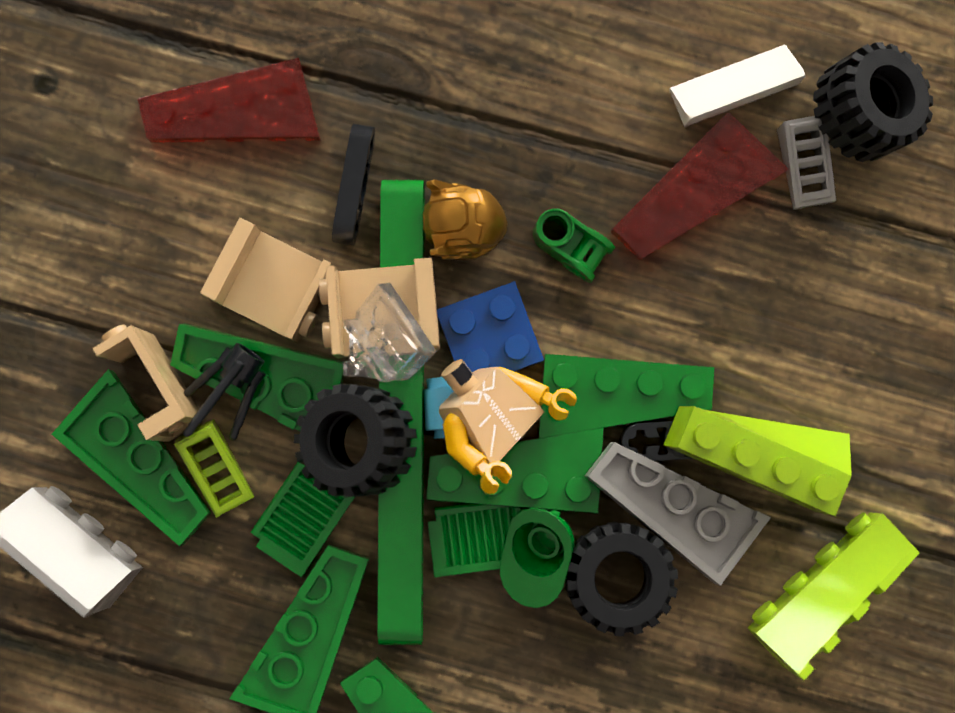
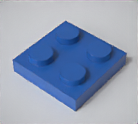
M515 281L437 309V316L454 362L462 359L472 372L489 367H503L516 372L544 361Z

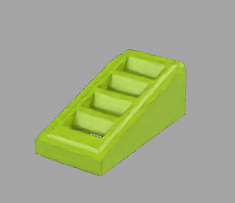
M214 419L197 427L190 437L182 435L176 439L175 447L216 518L254 498V494ZM209 437L211 438L213 444L196 453L193 452L192 446ZM219 452L222 459L202 469L199 462ZM228 468L229 475L212 484L209 483L208 477ZM236 482L239 489L218 500L215 493Z

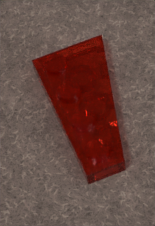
M299 58L137 99L146 137L151 143L205 142V140L244 142V139H267L268 141L306 139V141H321Z
M728 112L612 228L611 233L641 261L684 235L687 231L717 215L725 208L755 192L768 182L783 175L789 169Z

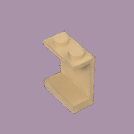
M239 217L200 293L208 299L298 343L301 336L307 338L316 324L318 315L314 311L320 301L319 279H326L325 266L333 265L325 259L320 261L260 231L256 225Z
M432 257L414 259V265L338 271L335 266H325L326 279H319L321 304L328 305L330 322H323L322 333L324 347L332 348L333 356L336 358L440 350Z
M120 325L106 332L102 336L104 342L92 348L95 354L119 363H124L138 354L168 404V407L138 424L145 439L169 442L183 434V431L199 409L191 396H185L184 391L186 388L174 367L170 366L171 362L155 335L132 325L129 327Z

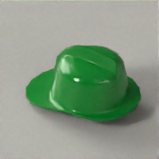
M537 508L522 510L512 518L508 528L500 562V577L503 587L511 598L523 606L532 608L547 606L559 597L564 587L574 549V535L568 523L560 517V511L553 510L549 512Z

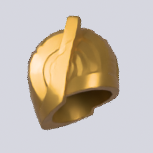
M436 179L426 182L427 188L431 190V197L424 206L423 228L426 234L425 238L434 246V249L430 250L431 256H441L445 260H473L491 251L502 240L507 230V219L503 208L490 192L458 183L450 184Z

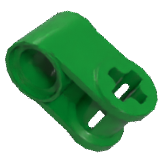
M552 208L540 215L533 229L535 244L541 250L558 260L567 270L588 283H592L595 279L593 273L605 255L612 254L615 250L614 244L596 230L585 226L562 209ZM549 221L559 223L564 230V237L557 241L548 239L543 233V224ZM592 248V253L584 262L583 258L585 257L589 249Z

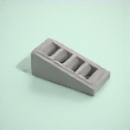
M815 116L785 121L777 129L793 210L836 201L830 145L828 143L829 137L826 133L822 135L819 129L822 121L820 118H815ZM811 134V139L796 141L795 135ZM814 149L815 156L798 159L797 152ZM818 167L819 173L800 176L799 169ZM821 183L822 190L802 194V186Z

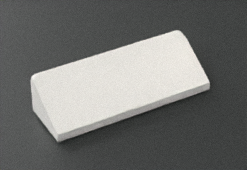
M786 45L676 85L669 90L683 125L687 127L798 85L806 75Z

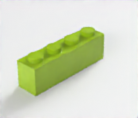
M679 406L663 446L807 509L831 516H836L852 476L850 434L703 410L695 406Z
M863 512L857 515L845 527L848 533L837 544L830 542L819 550L814 557L816 563L805 574L803 571H800L793 575L783 586L786 592L774 603L772 601L765 602L751 617L754 622L747 629L782 667L802 680H805L814 670L809 661L822 651L830 653L841 641L837 637V630L842 625L859 621L869 610L870 601L867 597L872 592L875 595L885 592L920 553L882 513L870 512L866 514Z

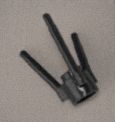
M236 343L232 349L226 347L219 359L184 391L185 396L190 397L222 369L220 375L223 377L194 415L183 431V435L190 437L230 384L242 388L245 383H248L229 434L230 440H236L256 389L266 375L260 370L265 361L240 343Z

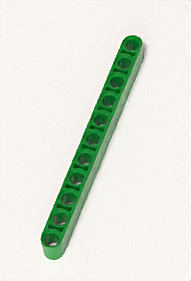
M381 180L380 268L414 265V259L425 258V233L423 228L425 206L424 180ZM424 351L379 355V389L390 392V397H397L404 403L400 410L410 412L413 420L408 423L409 428L416 429L417 438L411 439L410 447H415L416 453L415 457L407 458L406 462L411 466L408 473L398 474L401 482L395 487L386 488V492L378 494L379 645L423 644Z

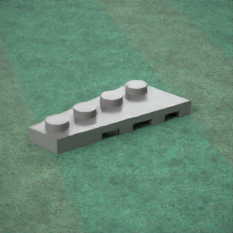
M615 442L609 443L585 474V477L711 582L720 586L771 518L740 504L724 494H719L706 488L697 481L679 475L663 465Z

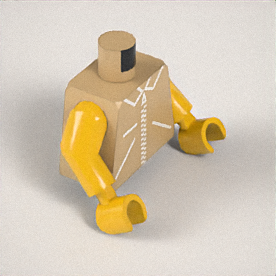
M462 359L456 360L446 367L441 374L454 391L439 406V414L444 421L443 430L447 452L472 475H481L480 486L482 490L487 494H494L497 492L499 484L491 476H496L502 483L508 484L512 476L511 469L500 460L544 413L541 406L543 404L547 405L550 416L560 421L568 417L569 411L559 407L556 402L562 401L569 406H575L577 397L569 389H559L552 394L549 392L550 388L503 367L482 368L472 372Z

